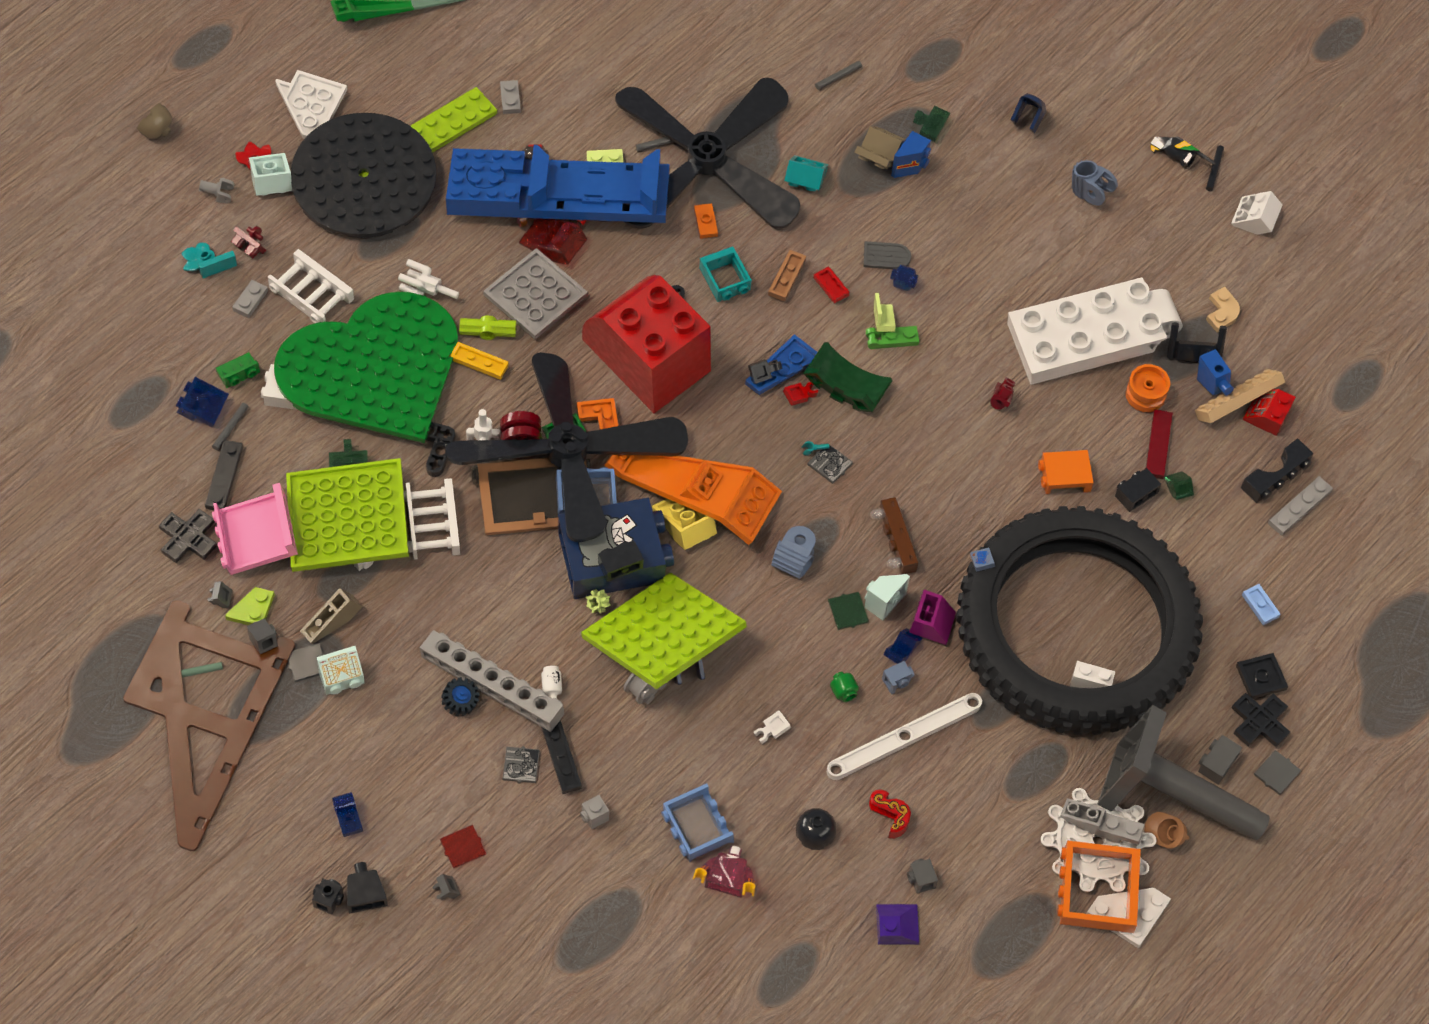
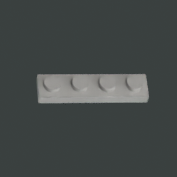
M1318 476L1268 521V524L1282 536L1329 495L1333 488Z

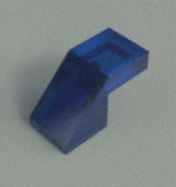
M905 628L900 631L894 644L886 648L883 655L897 664L906 661L923 638L909 633L910 630Z

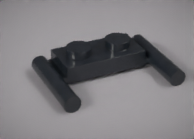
M1172 323L1167 358L1199 362L1201 355L1215 349L1223 357L1227 332L1226 326H1220L1217 343L1177 341L1179 323Z

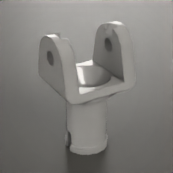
M220 178L217 184L201 180L199 191L215 194L216 202L230 203L231 196L221 192L220 189L232 190L235 184L233 181L225 178Z

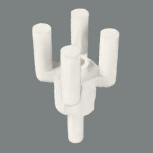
M408 259L406 266L421 271L422 274L409 269L407 275L400 273L398 277L399 281L417 287L415 289L401 283L399 290L403 292H411L423 296L425 293L434 296L440 292L455 299L459 296V292L442 286L441 279L430 275L432 271L430 267Z
M479 410V417L475 420L474 428L466 430L467 440H474V437L476 440H490L491 438L493 440H501V431L499 429H492V421L486 416V410Z

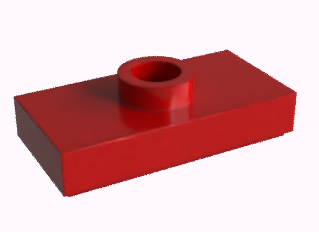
M829 266L814 274L813 278L834 304L849 296L850 292Z

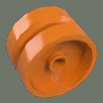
M1144 364L1136 367L1131 373L1125 391L1128 403L1141 412H1153L1154 409L1159 410L1164 405L1170 388L1168 374L1161 367L1153 364Z

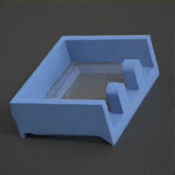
M605 467L600 469L586 468L600 505L617 503L614 469ZM557 470L558 514L565 513L562 471Z
M707 783L663 803L662 816L666 823H670L672 827L670 828L671 834L675 840H679L681 844L679 849L683 857L687 856L689 862L725 844L734 843V834L732 831H728L726 820L718 812L715 799L712 800Z

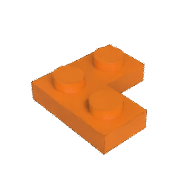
M614 398L577 402L578 418L581 422L598 420L599 430L618 426Z

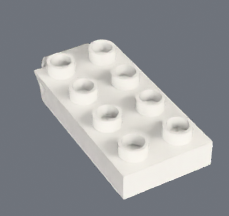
M1142 277L1008 312L1007 323L1031 385L1152 353L1158 344L1170 338L1173 322L1179 323L1178 332L1183 327L1169 291L1166 289L1149 291V286Z

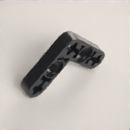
M432 422L430 428L434 429V432L428 434L426 440L434 442V445L426 462V471L429 476L438 477L443 473L448 459L446 454L438 455L436 450L439 448L446 449L449 443L455 441L456 435L452 427ZM436 460H437V461H438V468H435V470H432V467L435 466V463H436Z

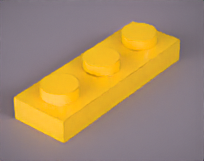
M457 342L450 355L453 357L454 362L499 380L502 379L509 366V362L460 342Z

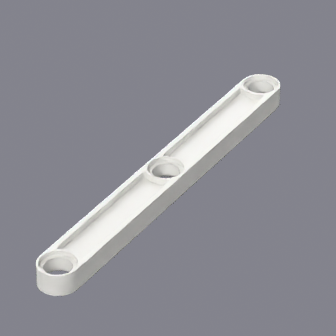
M976 693L967 694L840 756L828 764L827 775L832 780H840L978 712L982 705V699ZM969 699H975L978 702V705L976 707H971L968 705L967 701ZM902 732H906L910 735V739L902 740L899 735ZM833 766H838L842 771L839 774H833L830 769Z

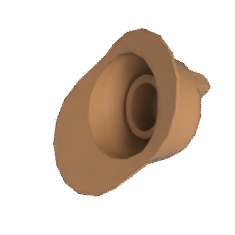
M1156 812L1149 816L1145 823V833L1154 834L1156 837L1155 844L1173 849L1182 845L1185 840L1190 838L1187 835L1185 824L1175 816Z

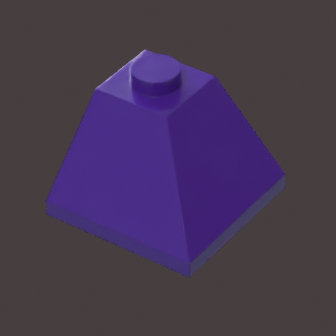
M876 904L878 945H919L917 904Z

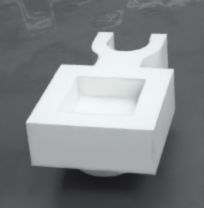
M777 711L763 721L765 727L755 730L754 735L764 734L759 739L760 743L763 744L770 735L776 739L789 730L791 726L782 713Z

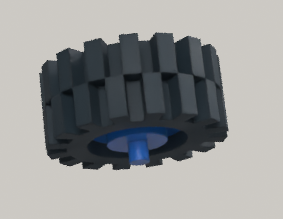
M458 677L457 680L454 678L451 682L449 681L441 695V698H443L441 701L442 705L445 704L444 709H449L450 714L455 712V716L460 714L465 716L467 713H471L479 701L478 687H473V681L468 683L469 679L465 678L463 681L462 677Z

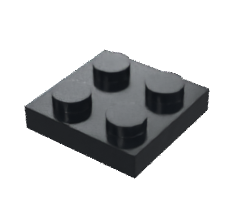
M1274 653L1240 661L1236 664L1246 691L1252 699L1285 691L1288 688Z

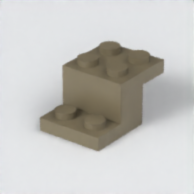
M870 126L862 145L857 146L854 153L859 154L858 158L864 161H874L875 166L888 169V167H893L894 155L906 139L878 126Z

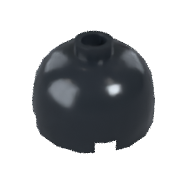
M821 808L806 810L799 817L796 824L797 838H799L804 847L811 850L824 849L825 846L833 842L836 835V822L833 816Z

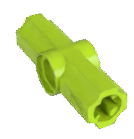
M489 315L482 316L481 319L460 318L459 333L460 335L480 336L484 340H492L496 336L516 337V320H497Z

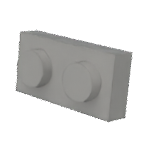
M518 80L500 81L503 114L521 113Z
M251 280L232 306L233 311L250 318L267 294L268 287Z

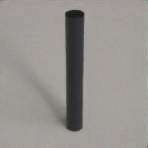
M1221 145L1217 146L1213 160L1215 165L1212 164L1206 186L1207 191H1213L1224 150V147Z

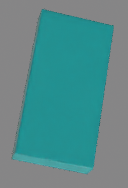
M230 251L200 262L198 265L202 278L235 267L237 262L234 252Z

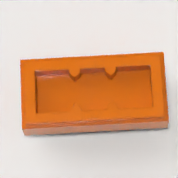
M712 203L694 205L700 239L718 237Z

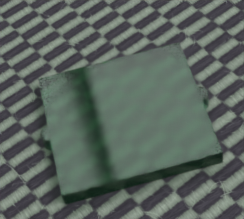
M859 592L847 595L842 594L841 596L828 599L838 630L849 627L855 628L857 625L869 622Z

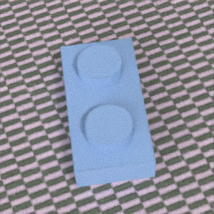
M1260 584L1243 591V598L1262 625L1280 617V612Z

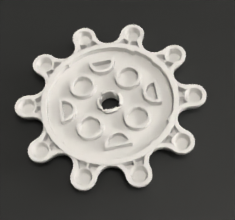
M1076 788L1072 792L1073 800L1103 808L1097 804L1098 800L1090 799L1084 789ZM1052 805L1049 808L1048 814L1057 822L1058 828L1054 832L1042 834L1041 843L1045 847L1057 849L1060 852V856L1062 847L1066 846L1067 840L1095 844L1093 838L1100 837L1063 819L1060 816L1063 810L1061 806ZM1117 805L1112 811L1106 809V813L1138 822L1144 816V809L1139 805H1134L1129 809H1122ZM1143 832L1139 845L1123 840L1117 843L1100 837L1104 843L1101 845L1135 849L1153 847L1156 843L1155 835L1149 832ZM1073 853L1072 871L1080 876L1079 887L1083 892L1092 891L1098 880L1108 882L1114 892H1122L1126 886L1123 875L1129 871V860ZM1060 857L1052 866L1054 873L1059 875L1060 867L1064 865V860L1060 859ZM1140 857L1139 875H1145L1149 871V865Z

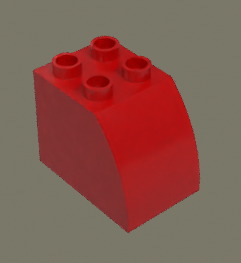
M659 275L647 276L589 318L583 325L582 340L653 414L711 372V326Z

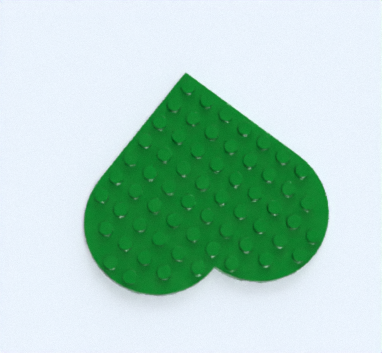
M411 292L381 294L369 299L358 307L348 323L319 322L305 326L291 334L282 343L275 357L274 376L277 387L284 398L293 404V407L306 414L425 443L453 363V357L450 355L458 342L457 328L447 310L426 296Z

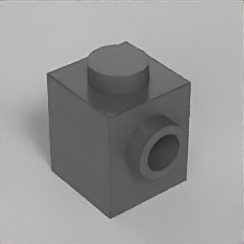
M265 618L247 626L249 639L259 654L278 646L276 630L272 624H268Z
M918 859L910 865L907 877L909 883L914 885L916 893L936 888L938 879L930 859Z

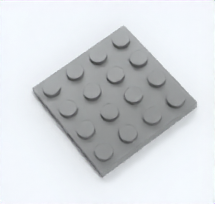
M536 248L483 291V295L509 318L516 320V324L536 339L588 296V292Z

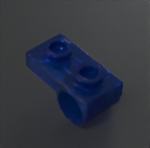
M352 792L333 797L332 802L343 837L363 832Z

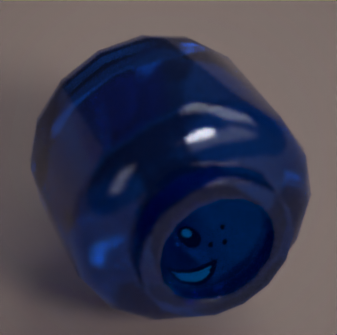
M900 265L897 269H893L890 279L893 280L894 287L909 291L911 288H915L919 275L916 274L915 269Z

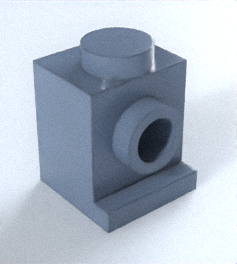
M903 661L884 670L882 680L892 695L895 694L896 688H904L910 683L911 678L914 677V672Z

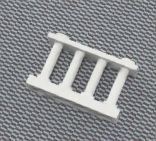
M299 249L293 253L294 265L278 280L272 275L268 276L270 290L275 294L278 293L309 316L313 323L326 322L325 314L340 300H344L348 304L354 300L351 287ZM299 270L307 272L308 275L292 290L284 285ZM313 280H317L322 284L306 300L297 295ZM326 290H331L335 293V296L321 309L317 310L311 305Z
M452 478L444 479L445 486L434 490L411 492L410 483H406L404 499L405 502H408L412 541H408L409 553L413 552L414 560L418 559L417 550L448 547V549L452 548V556L460 555ZM441 496L446 498V503H443L442 506L412 509L411 499ZM440 513L448 515V520L442 523L414 525L413 516ZM440 530L450 531V537H447V539L416 542L415 533Z

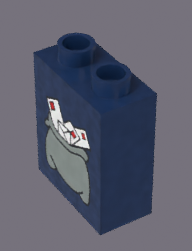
M649 497L601 506L606 518L605 531L599 537L585 542H574L567 537L565 513L558 514V535L574 599L589 596L591 591L595 589L598 591L604 589V593H611L652 585L658 580L663 579L666 567L674 566V557L670 543L661 545L658 535L666 532L662 510L652 511ZM634 540L644 559L643 569L607 582L598 564V554L604 549H612L623 542Z

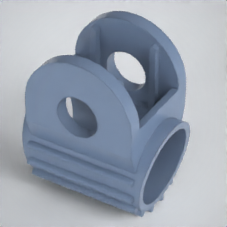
M1081 160V162L1076 163V166L1074 165L1072 170V192L1075 193V196L1099 206L1105 201L1103 191L1113 192L1118 187L1115 176L1109 170L1097 166L1095 162ZM1102 177H1104L1105 179H1107L1108 183H1106V182L1102 179Z
M795 526L789 529L783 540H779L771 565L800 579L809 570L814 561L813 554L816 541L814 533L804 526Z

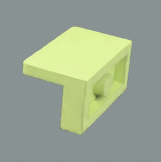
M875 293L874 316L876 331L895 332L896 325L893 305L880 304L879 293Z

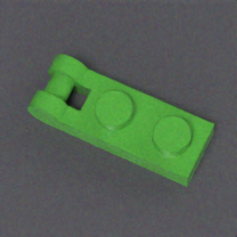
M917 326L896 327L895 332H877L876 328L866 329V337L869 338L867 341L869 349L919 345Z

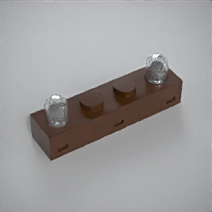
M896 497L881 500L880 508L873 509L870 512V517L873 520L883 519L884 533L890 539L889 548L891 552H894L895 558H890L887 561V567L891 570L899 568L901 575L916 572L918 560Z

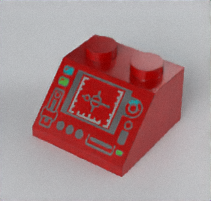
M1272 389L1252 401L1243 417V421L1277 436L1296 397L1280 389Z

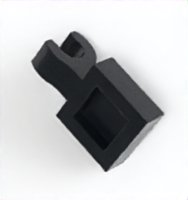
M764 359L748 365L752 383L757 384L772 378L771 372L782 369L781 361L773 360L768 363Z

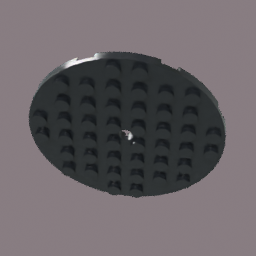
M353 113L331 119L307 135L298 147L292 161L291 185L295 200L303 209L304 214L323 229L332 233L346 234L348 237L353 238L378 237L390 234L393 230L403 225L407 226L424 211L431 200V195L436 186V164L428 143L410 125L383 114ZM364 171L368 173V176L361 177L359 174Z

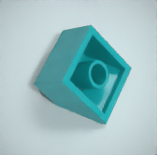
M794 155L789 160L784 181L788 182L790 186L799 187L801 185L805 186L806 190L815 192L822 187L829 164Z

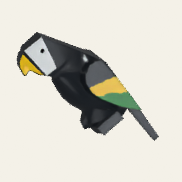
M1178 136L1154 137L1151 142L1150 148L1153 153L1155 151H1165L1171 158L1180 160L1182 167H1190L1197 155L1215 165L1213 160Z

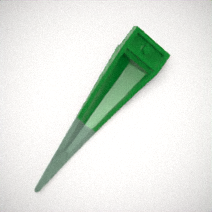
M332 0L330 2L337 21L346 22L353 19V22L465 0Z

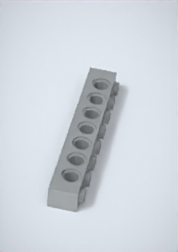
M433 630L419 647L422 658L457 678L462 677L463 681L465 678L469 679L468 683L473 681V687L477 686L479 691L549 732L554 729L564 716V708L560 700L550 698L544 691L531 687L523 679H517L510 671L502 670L494 662L481 658L477 652L465 649L464 645L460 642H453L444 633H438ZM491 678H497V679L494 680V681H490V680H489V679H491ZM540 706H545L544 709H538Z

